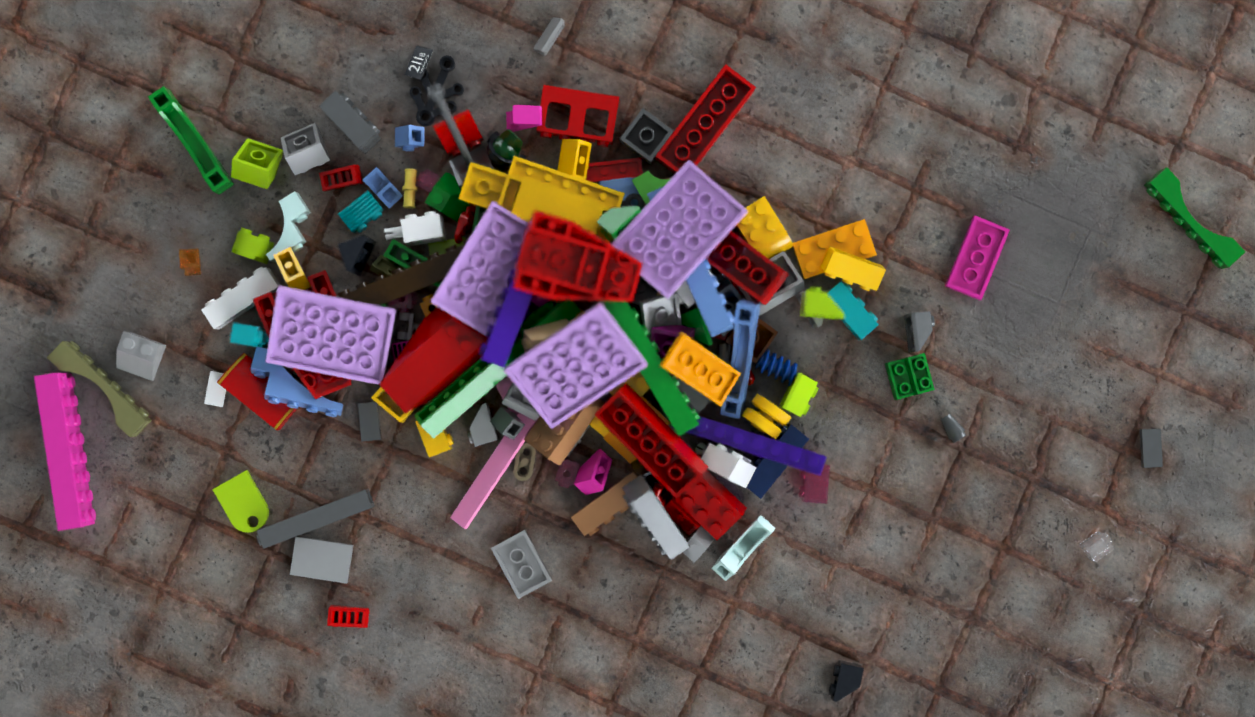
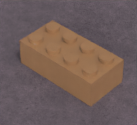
M599 398L552 429L540 416L524 440L547 459L560 466L594 419V414L604 405V402Z

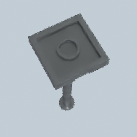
M437 84L432 85L429 88V96L436 101L462 154L449 160L458 186L462 190L470 162L491 169L494 168L484 146L471 152L468 151L443 99V88Z

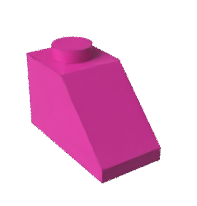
M597 450L579 468L574 485L585 495L603 491L612 459L603 450Z

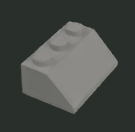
M784 251L770 260L786 271L789 276L766 306L762 303L760 304L759 316L805 290L804 280ZM737 285L744 299L760 302Z

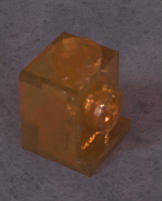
M199 248L179 250L180 269H185V276L201 275Z

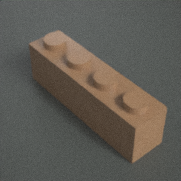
M634 471L571 516L584 536L587 534L592 536L599 530L598 526L603 522L607 525L615 519L614 514L619 511L622 514L629 509L627 502L623 498L625 492L622 487L637 477Z

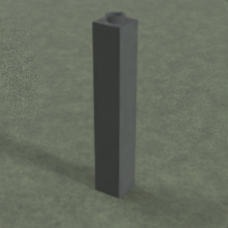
M369 489L257 530L258 535H256L258 544L262 545L264 549L373 508L375 504Z

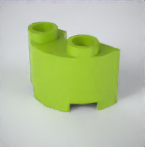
M241 227L240 231L238 230L231 252L268 264L269 259L266 254L273 249L275 243L269 241L270 237L259 234L257 237L251 235V230Z

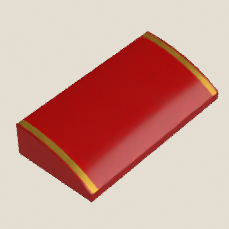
M243 353L227 369L217 383L275 430H280L297 409L290 408L287 404L280 402L279 404H272L265 399L264 394L269 377L258 378L251 373L253 359L246 353Z

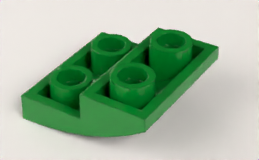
M925 353L884 363L894 400L935 390Z

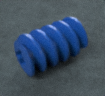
M766 349L758 360L755 370L760 366V373L768 370V377L775 373L774 380L781 376V383L788 380V386H790L797 373V363H793L790 366L789 359L783 363V356L776 359L777 354L774 352L769 356L770 350Z

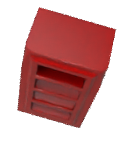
M353 164L319 173L323 192L363 184L359 165ZM343 172H345L347 182L344 180ZM335 174L338 175L339 184H337ZM328 175H330L331 178V186H329Z
M331 605L328 610L327 626L368 628L370 608ZM335 611H339L338 621L335 620ZM343 612H347L346 621H343ZM351 612H355L354 622H351ZM359 612H363L362 623L358 622Z

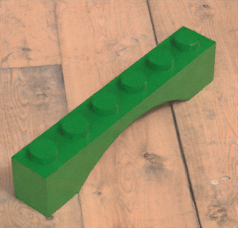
M163 86L148 96L155 109L182 142L211 190L220 195L232 187L235 183L172 92Z
M1168 167L1158 171L1144 184L1147 188V193L1160 202V207L1173 216V221L1186 230V235L1199 244V249L1212 258L1211 261L1216 267L1221 269L1229 268L1245 253V250L1233 238L1215 234L1204 228L1193 218L1184 203L1180 180Z

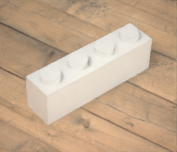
M260 267L253 272V276L248 279L247 277L237 282L238 286L233 289H226L221 293L220 298L217 300L212 299L205 303L206 307L202 309V312L213 329H221L255 306L254 298L277 291L281 284L270 268Z

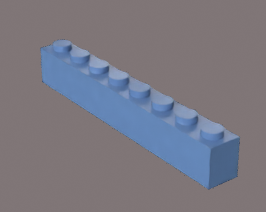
M663 187L648 193L649 200L651 201ZM705 258L686 279V282L711 337H714L732 329V322L735 320L731 311L727 312L724 307L727 302L723 293H718L716 289L719 286L714 275L710 276L708 269H711L707 258Z

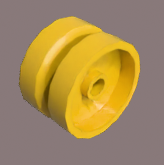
M757 393L751 402L752 405L759 409V412L752 408H746L741 416L748 420L757 430L763 434L766 433L776 440L781 430L773 422L776 421L780 425L786 426L791 417Z

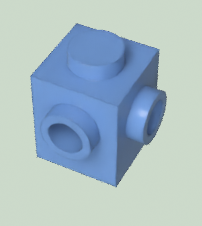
M405 125L395 128V147H401L403 151H414V148L424 146V127Z

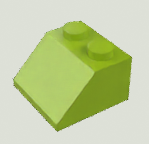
M247 138L232 159L231 178L268 189L275 179L283 150Z
M810 287L802 293L800 316L835 320L844 318L845 314L827 292H821V288Z
M800 372L796 373L792 384L788 386L779 404V408L798 417H801L802 414L806 415L810 408L808 402L811 397H815L819 389L816 387L818 383Z

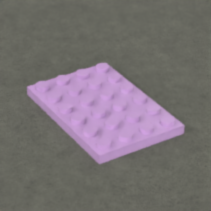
M688 160L613 241L612 246L642 262L640 275L666 299H669L748 211Z
M492 201L432 298L431 303L486 336L489 325H493L495 317H493L494 311L497 306H501L503 300L500 299L504 287L508 288L510 282L507 280L511 269L515 270L516 262L514 260L518 251H520L528 223Z
M279 286L266 363L379 385L385 375L396 309Z
M600 302L504 367V371L552 429L645 368L647 362Z

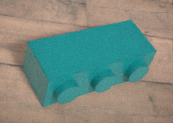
M840 281L827 294L845 314L844 318L840 320L858 340H862L879 325L876 322L878 319L871 311L867 312L864 308L865 303L859 297H854L851 293L853 291L847 283L843 284Z
M233 323L230 342L267 348L269 337L265 328Z

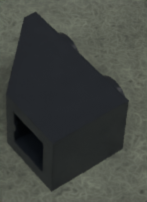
M842 660L838 661V665L835 664L833 669V676H835L834 684L831 683L829 687V695H831V699L834 702H838L860 688L864 671L862 665Z

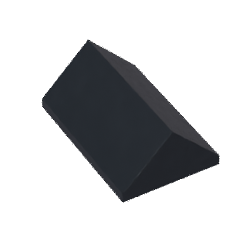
M361 235L337 244L346 270L361 276L377 242L365 235Z

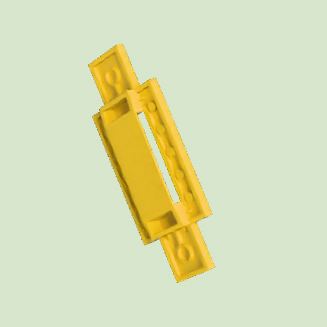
M514 156L508 174L470 162L459 200L488 209L491 202L494 201L517 217L525 220V222L528 221L527 223H529L534 210L573 221L600 239L610 243L601 232L596 221L610 208H620L625 193Z

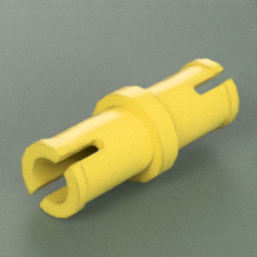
M405 169V183L402 186L404 191V208H415V194L418 191L416 186V169Z

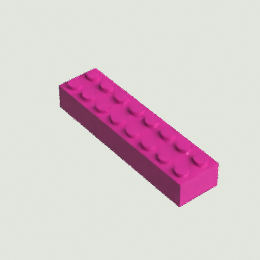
M51 373L34 376L58 531L95 524L96 513L92 509L91 502L93 500V493L89 490L88 483L90 482V474L86 470L85 464L87 463V455L83 451L82 445L84 444V436L80 432L81 417L77 412L78 398L74 393L75 379L71 373Z

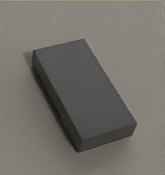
M376 402L358 403L361 442L382 440L378 404Z
M1139 429L1141 467H1163L1161 429Z

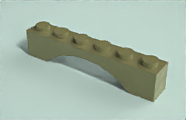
M62 341L50 353L47 359L60 371L80 374L97 384L112 404L116 425L129 437H137L152 421L148 417L149 413L144 408H139L135 404L136 401L129 394L125 395L117 382L110 381L107 378L108 374L102 368H97L93 364L94 361L86 354L83 355L79 351L80 347L75 342Z

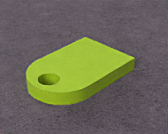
M248 470L212 489L230 522L239 531L254 532L266 524L269 517L268 505ZM251 516L258 518V525L256 527L249 524Z

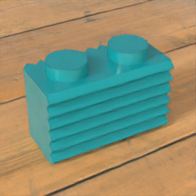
M367 190L339 212L338 216L350 231L355 234L356 232H363L368 227L366 224L371 220H378L383 215L381 212L384 209L371 192Z

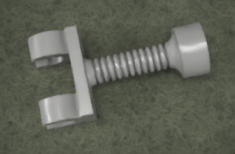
M399 313L398 320L409 321L408 333L397 332V339L410 340L414 331L420 325L415 324L416 314Z

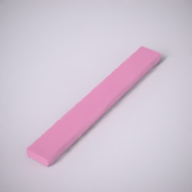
M521 413L518 414L517 417L525 426L514 440L506 436L502 438L450 517L462 528H468L524 444V438L536 421Z

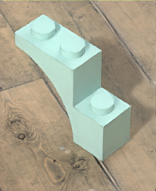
M295 191L278 201L284 215V228L276 246L266 254L272 262H276L274 254L289 247L295 253L301 250L303 244L306 243L295 222H303L311 212L299 193Z
M760 515L739 534L734 543L721 554L711 569L727 581L737 572L750 554L774 531L775 527Z

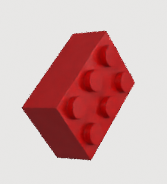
M708 470L675 500L716 540L726 533L743 516L747 509Z

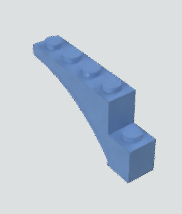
M256 347L251 365V373L258 378L269 377L264 394L265 399L269 403L279 404L280 402L294 409L302 407L312 413L320 411L325 412V415L330 417L341 416L343 404L324 397L315 399L310 391L295 380L283 366L266 363L268 349Z

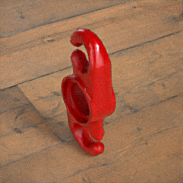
M469 203L471 207L468 206L466 212H462L458 219L454 240L457 244L462 242L461 236H464L465 232L469 231L473 225L476 205Z

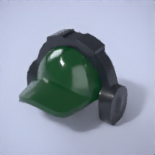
M509 129L505 130L501 135L495 131L487 140V155L496 165L511 167L514 156L525 160L527 158L524 154L518 156L523 142Z

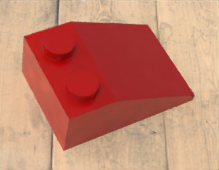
M469 109L453 116L466 147L473 149L481 145V141H484ZM444 120L433 125L449 156L453 155V157L460 155L461 152L446 121Z

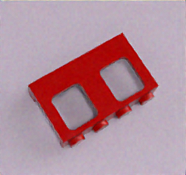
M543 85L540 103L542 107V125L537 126L536 129L540 137L551 138L552 136H557L559 140L580 139L586 142H596L597 146L608 147V144L613 145L619 96ZM549 103L570 105L571 111L567 130L550 129L545 126ZM587 109L608 111L609 116L605 136L589 135L583 132Z

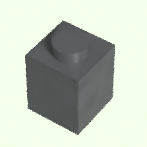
M502 406L490 421L502 435L513 440L525 426L512 411Z

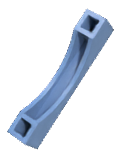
M741 299L736 305L734 342L730 366L739 371L741 375L723 402L720 415L739 419L744 412L761 302Z

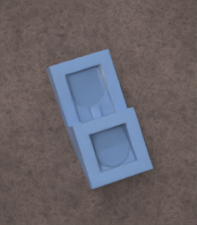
M377 167L362 179L388 208H391L403 197Z

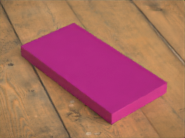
M974 215L945 287L981 301L1010 229Z

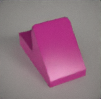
M513 105L512 111L506 112V126L512 132L542 125L541 106Z

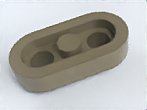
M527 442L522 445L515 458L513 473L520 481H526L532 476L536 458V449ZM526 448L530 450V455L528 456L523 453V450ZM522 467L527 469V473L524 475L520 473Z

